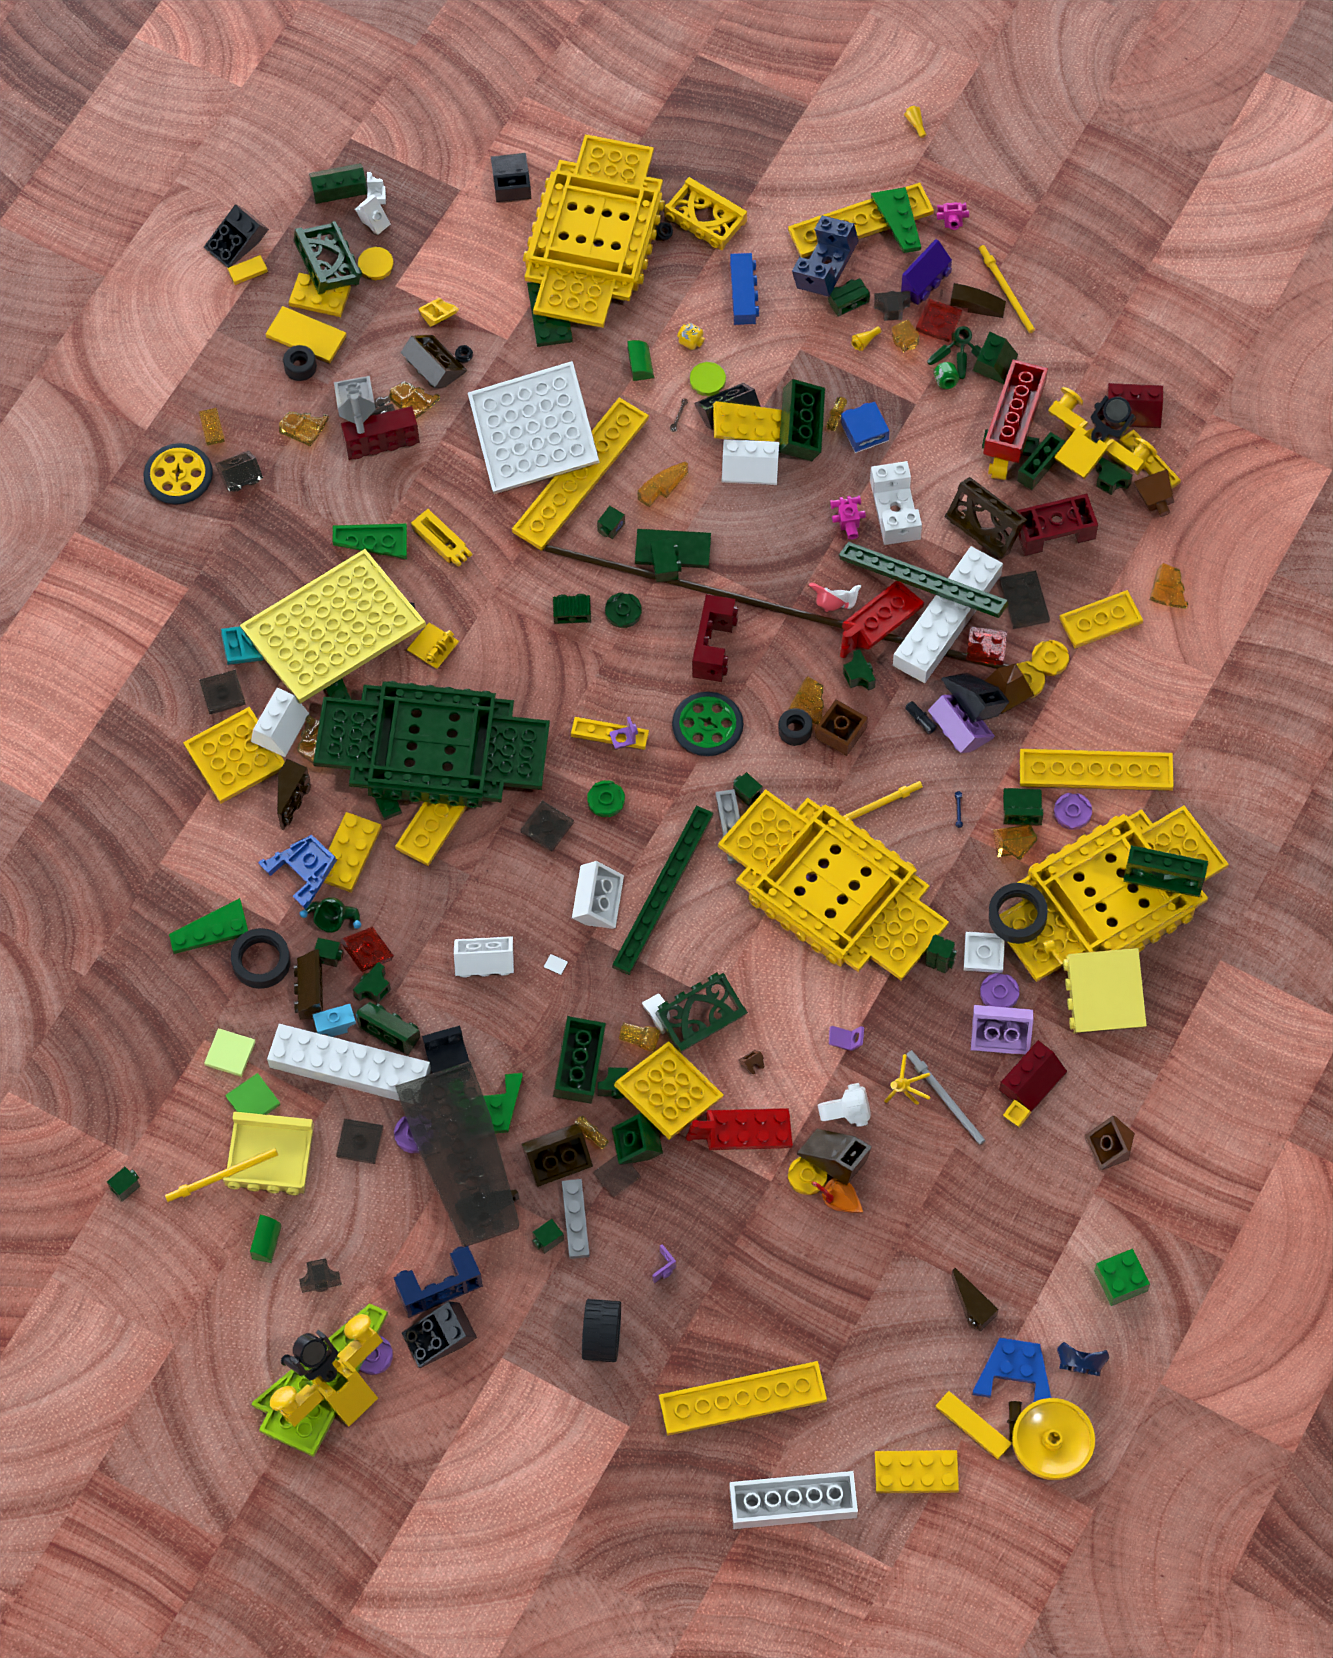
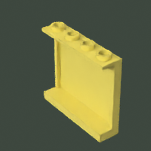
M1138 948L1076 953L1066 956V959L1063 960L1064 971L1068 972L1065 986L1066 990L1070 991L1067 1005L1068 1010L1072 1011V1018H1069L1070 1029L1074 1030V1034L1126 1028H1144L1147 1026Z
M233 1112L234 1125L227 1168L276 1148L278 1156L229 1177H223L225 1186H228L230 1189L244 1187L250 1191L264 1189L270 1193L284 1191L289 1195L304 1193L314 1130L313 1120Z

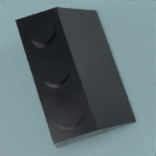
M745 383L738 384L694 403L705 425L711 430H714L713 404L716 401L761 407L755 389Z

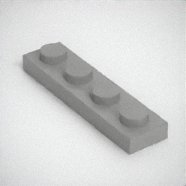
M734 789L719 791L715 794L723 837L740 819ZM727 854L728 864L739 863Z
M582 1179L562 1181L569 1258L590 1257Z

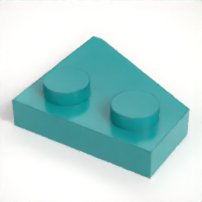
M240 626L221 629L227 665L263 661L264 657L254 647L252 641L246 637L245 632Z

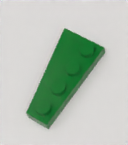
M906 187L871 193V199L873 202L875 201L878 211L886 220V224L893 232V236L902 252L920 251L921 243Z
M407 523L333 525L332 542L334 546L360 551L366 549L367 552L407 559Z
M239 898L170 933L169 937L173 953L177 954L236 939L247 932L248 927L241 899Z

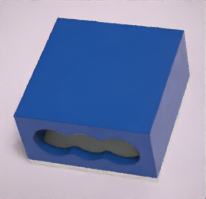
M875 402L865 403L858 408L848 409L841 414V426L855 453L889 441L890 431Z

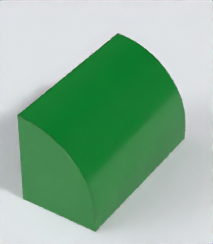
M640 340L627 341L633 381L653 379L654 372L648 344Z
M261 1214L250 1254L253 1260L272 1263L282 1225L277 1220Z

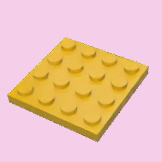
M250 707L183 742L184 747L220 804L277 774L285 763L281 755L251 742L253 729L258 719Z
M669 1041L619 1078L614 1084L669 1140L691 1124L693 1120H696L724 1096Z

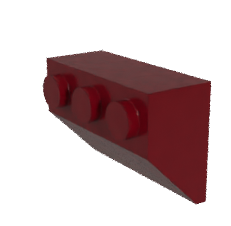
M1108 383L1106 396L1109 399L1122 397L1129 402L1132 414L1136 417L1135 422L1130 427L1161 428L1163 386Z
M1038 1040L1000 1083L999 1091L1012 1101L1016 1100L1032 1112L1064 1077L1067 1070L1055 1053Z

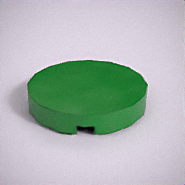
M602 780L595 783L588 792L587 803L595 815L612 817L623 809L625 793L622 787L615 784V782Z

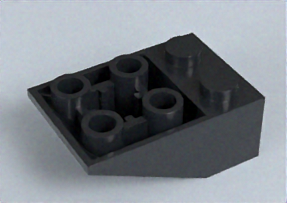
M526 153L491 156L496 202L531 199Z
M235 204L207 241L204 248L229 268L259 244L269 229L245 208Z
M967 672L941 679L973 722L998 717L1009 703V700L999 687Z
M451 1301L446 1302L402 1332L419 1368L463 1348L477 1338L461 1304Z

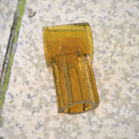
M624 1022L620 1030L619 1040L637 1044L646 1051H655L661 1032L655 1027L645 1026L643 1028Z

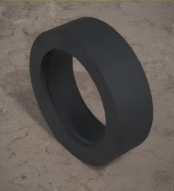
M1011 883L1001 887L993 895L989 904V923L992 930L998 937L1010 943L1020 944L1034 940L1042 933L1046 926L1048 913L1046 900L1040 891L1025 883ZM1014 897L1029 900L1037 910L1036 920L1024 929H1013L1006 926L999 916V909L1005 901Z
M265 928L249 930L235 941L231 950V963L234 973L243 984L256 989L272 987L282 981L289 971L291 957L288 945L284 938L273 930ZM257 943L270 944L280 954L276 967L265 974L251 973L242 964V957L245 951Z

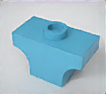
M351 1004L312 1014L317 1033L327 1034L330 1037L347 1033V1029L356 1024Z

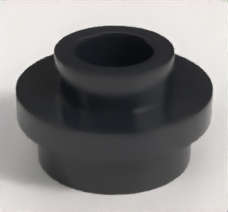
M661 222L656 226L657 236L660 239L668 240L673 235L671 224Z
M461 345L455 351V358L462 363L469 362L473 358V351L469 346Z

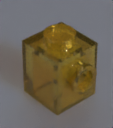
M908 319L893 326L892 337L896 347H900L903 352L917 347L920 335Z

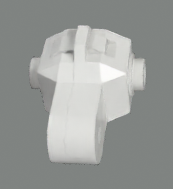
M859 1083L848 1085V1089L845 1090L842 1099L818 1104L821 1121L845 1117L851 1124L856 1123V1126L859 1127L867 1125L871 1116L866 1089L863 1086L861 1087Z

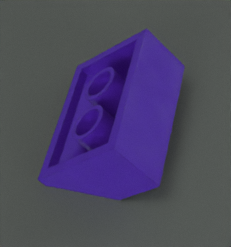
M935 239L902 274L901 294L917 305L922 300L925 301L930 292L940 285L941 280L944 277H948L952 271V259L939 240Z

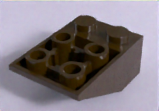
M286 759L278 773L277 814L281 830L283 831L287 825L291 824L293 813L300 808L304 794H308L311 789L307 767L289 759Z
M816 1129L797 1152V1155L845 1185H848L866 1163L872 1146L855 1136Z

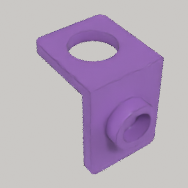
M627 717V727L610 732L615 749L636 744L638 731L635 723L632 724L630 717ZM618 734H624L627 737L623 743L617 742L615 738Z
M831 1026L829 1045L849 1051L862 1046L864 1027L860 1026L853 1031ZM859 1033V1039L855 1043L856 1036Z
M663 1244L660 1245V1253L667 1260L668 1264L652 1275L654 1283L661 1278L666 1279L673 1273L672 1270L676 1268L675 1259Z

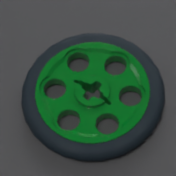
M708 691L693 694L683 700L676 708L672 719L673 733L679 744L689 752L700 756H716L731 749L739 741L744 725L742 713L734 701L725 695ZM700 705L704 710L696 713L693 708ZM718 705L723 710L720 713H715L712 711V708ZM686 720H691L694 722V725L688 728L683 723ZM724 720H729L732 725L725 728L721 723ZM711 721V725L706 727L704 722ZM701 735L704 739L701 742H695L693 737ZM720 735L723 739L720 742H714L712 737Z

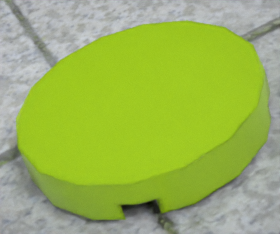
M699 363L690 373L691 388L702 396L717 394L725 386V372L716 363Z

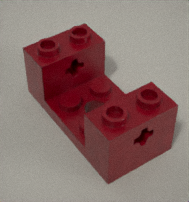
M1087 493L1016 510L1027 519L1026 524L1018 535L1024 556L1043 552L1044 541L1075 534L1078 543L1096 539L1098 522ZM1058 516L1062 521L1054 522L1052 518Z
M706 594L692 659V678L722 682L723 675L727 676L728 656H725V648L712 647L708 644L709 639L712 638L713 630L732 633L733 626H737L738 607L735 606V599Z

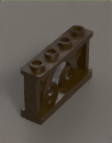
M971 477L960 482L957 488L958 491L944 517L964 531L966 535L976 540L981 546L991 551L994 556L1000 559L1010 554L1027 519ZM964 495H967V502L962 501ZM965 506L967 507V509H964L960 512L958 510V507ZM987 510L990 512L991 520L995 527H981L976 511L982 512ZM1008 527L1012 529L1010 535L1005 530ZM1001 533L1003 534V536H1004V538H1005V545L1001 542V541H1002V535H1001Z

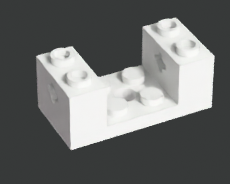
M907 461L871 467L870 484L884 545L921 539L922 523L919 510L914 508L910 490L911 475ZM896 505L900 507V510L895 512L890 508Z

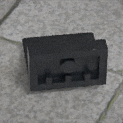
M460 1025L422 1036L434 1079L471 1069Z

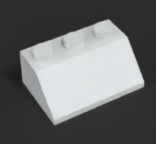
M724 439L722 482L777 485L779 442Z
M277 688L253 729L251 742L286 757L307 720L309 712L298 702L295 695Z
M598 861L581 865L572 918L588 926L616 928L624 875Z
M513 937L455 939V976L470 977L471 975L489 976L490 974L509 975L514 973Z

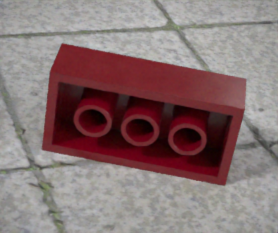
M412 406L369 416L363 422L365 432L361 434L357 433L355 423L350 421L341 423L343 441L349 460L360 459L368 455H377L388 450L394 451L401 447H410L420 443L418 425Z

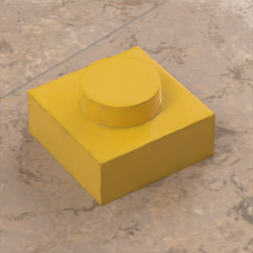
M1014 1100L1003 1116L1020 1128L1032 1112Z

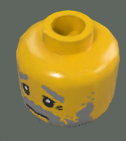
M692 323L684 324L677 334L679 343L690 350L696 349L697 346L700 348L705 341L703 330Z

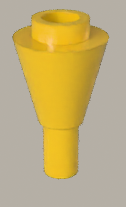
M911 106L907 108L904 116L917 130L920 138L925 137L926 132L923 128L920 107Z
M877 326L871 331L853 335L852 346L859 351H863L872 339L882 332L881 328Z

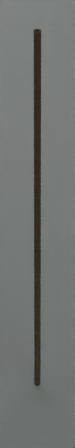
M546 545L545 552L656 580L655 572L551 545ZM682 579L664 581V583L714 596L732 598L737 602L843 629L842 624L844 621ZM888 634L883 638V640L902 644L905 637ZM951 649L945 654L948 657L994 669L1009 665Z

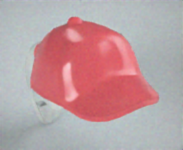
M811 582L809 584L817 593V605L825 609L826 612L836 611L841 607L851 609L856 603L858 591L861 588V585H857L850 591H831L816 583Z

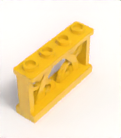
M690 177L687 178L682 188L664 207V216L667 220L675 222L682 229L692 232L697 238L707 241L712 247L720 250L725 248L726 244L740 227L744 226L747 222L746 210ZM687 193L690 194L688 201L682 200ZM681 204L688 206H683L679 208V210H683L684 213L677 211L675 207ZM709 206L713 208L715 220L705 222L697 220L694 208L705 209ZM718 212L723 214L720 215L721 218H719V216L717 215ZM731 221H735L733 225L729 228L727 224ZM722 226L726 233L723 236H719L714 231L721 233L720 227Z

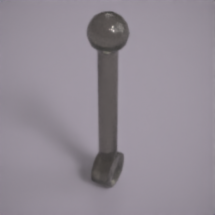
M686 398L681 400L682 405L674 424L670 426L672 432H676L678 429V421L685 405L688 404Z

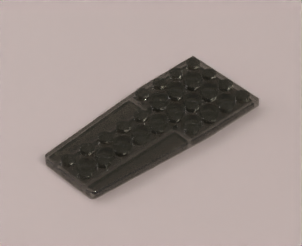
M471 1061L395 1086L416 1147L462 1246H470L517 1230L519 1228V1220L497 1138Z

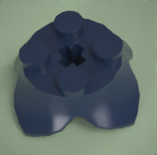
M1065 1342L1057 1347L1060 1358L1059 1368L1071 1371L1072 1367H1074L1073 1372L1083 1374L1088 1370V1374L1100 1376L1102 1368L1110 1357L1107 1350L1086 1353L1074 1349Z

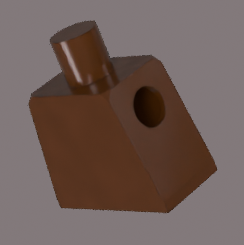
M1167 469L1134 481L1136 489L1149 511L1157 509L1160 517L1170 514L1168 505L1174 503V497Z

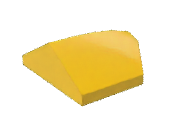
M437 298L418 310L431 327L456 314L459 308L444 302L441 298Z

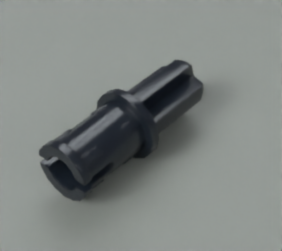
M911 701L906 705L905 709L915 719V723H919L929 735L937 729V725L927 716V712H923L915 702Z

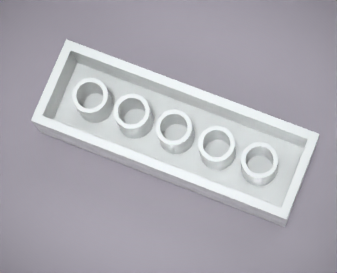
M853 1471L730 1482L733 1529L857 1518L858 1509Z

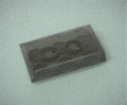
M1036 570L1000 577L999 581L1004 599L1008 600L1007 610L1013 629L1048 623L1050 621Z

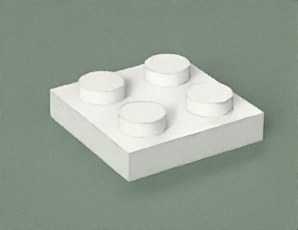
M966 932L964 971L1003 973L1004 940L994 933Z

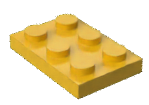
M299 273L289 299V306L341 317L351 285L326 290L325 293L318 294L310 275Z

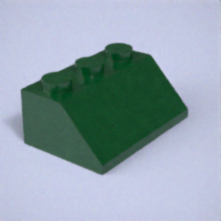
M361 163L309 173L315 204L366 195L368 193Z
M369 1002L356 1012L357 1023L360 1029L407 1056L421 1037L419 1028L411 1022L406 1023L396 1013L390 1014L380 1004L375 1005Z

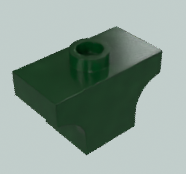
M1103 457L1098 461L1096 471L1099 473L1096 487L1110 495L1118 488H1129L1133 477L1131 473Z
M860 649L853 651L852 661L843 665V675L850 688L863 686L868 691L875 688L876 679L872 673V665L870 662H866Z
M380 962L369 973H364L360 978V982L353 989L354 997L357 1000L361 1001L370 998L379 1003L390 992V982L384 978L386 974L385 967Z
M608 1067L606 1079L598 1082V1096L612 1097L614 1099L625 1097L614 1084L628 1072V1068Z

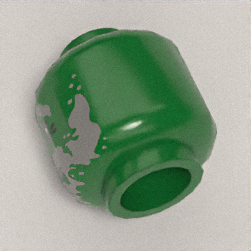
M943 362L934 369L933 374L940 388L951 389L959 382V374L953 363Z

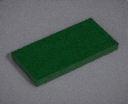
M637 529L635 564L653 565L650 541L673 538V544H677L679 553L676 556V560L681 562V567L709 568L711 533Z

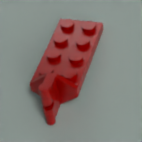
M895 581L843 622L842 628L844 632L842 635L840 657L846 658L857 647L867 650L871 649L924 607V601L902 582Z
M789 1108L707 1110L706 1121H692L686 1135V1140H706L709 1150L792 1148Z

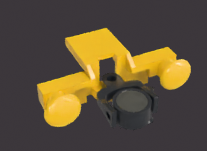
M1062 387L1061 391L1064 396L1059 402L1055 400L1048 409L1049 415H1055L1063 421L1064 426L1068 430L1073 432L1054 457L1055 460L1084 480L1104 454L1123 468L1126 465L1129 466L1136 475L1144 468L1145 462L1150 455H1157L1156 449L1142 438L1134 439L1138 446L1133 452L1109 438L1110 436L1120 439L1136 420L1135 415L1132 414L1129 402L1122 397L1109 399L1105 395L1100 403L1097 402L1094 405L1095 411L1091 415L1092 423L1096 427L1085 430L1088 422L1073 412L1077 404L1083 405L1082 398L1073 390ZM1105 419L1109 425L1113 427L1122 428L1120 430L1112 429L1105 425L1101 420Z
M360 1314L347 1322L344 1334L347 1338L354 1340L339 1354L328 1337L319 1330L315 1333L320 1338L311 1333L298 1337L293 1345L294 1357L288 1354L284 1355L281 1358V1364L288 1366L298 1375L312 1380L313 1385L310 1387L307 1384L298 1393L292 1386L279 1388L270 1399L272 1410L280 1411L286 1421L295 1427L325 1398L341 1420L348 1427L352 1425L378 1399L355 1370L383 1342L377 1332L369 1327L371 1324L370 1317ZM302 1364H303L304 1366H306V1367L311 1368V1369L305 1370V1368L302 1366ZM338 1372L348 1382L336 1392L327 1382L333 1381Z

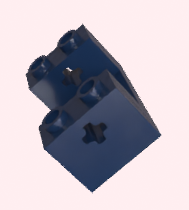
M822 215L814 229L818 244L810 259L798 258L792 274L797 289L829 297L855 250L859 239L854 223ZM825 261H832L831 263L824 264Z
M469 1246L457 1247L450 1253L452 1268L456 1274L455 1277L451 1275L446 1277L441 1283L429 1284L422 1291L413 1270H403L396 1277H393L396 1291L408 1318L483 1287L481 1273Z

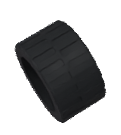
M586 1300L582 1333L583 1360L617 1361L621 1327L620 1301Z

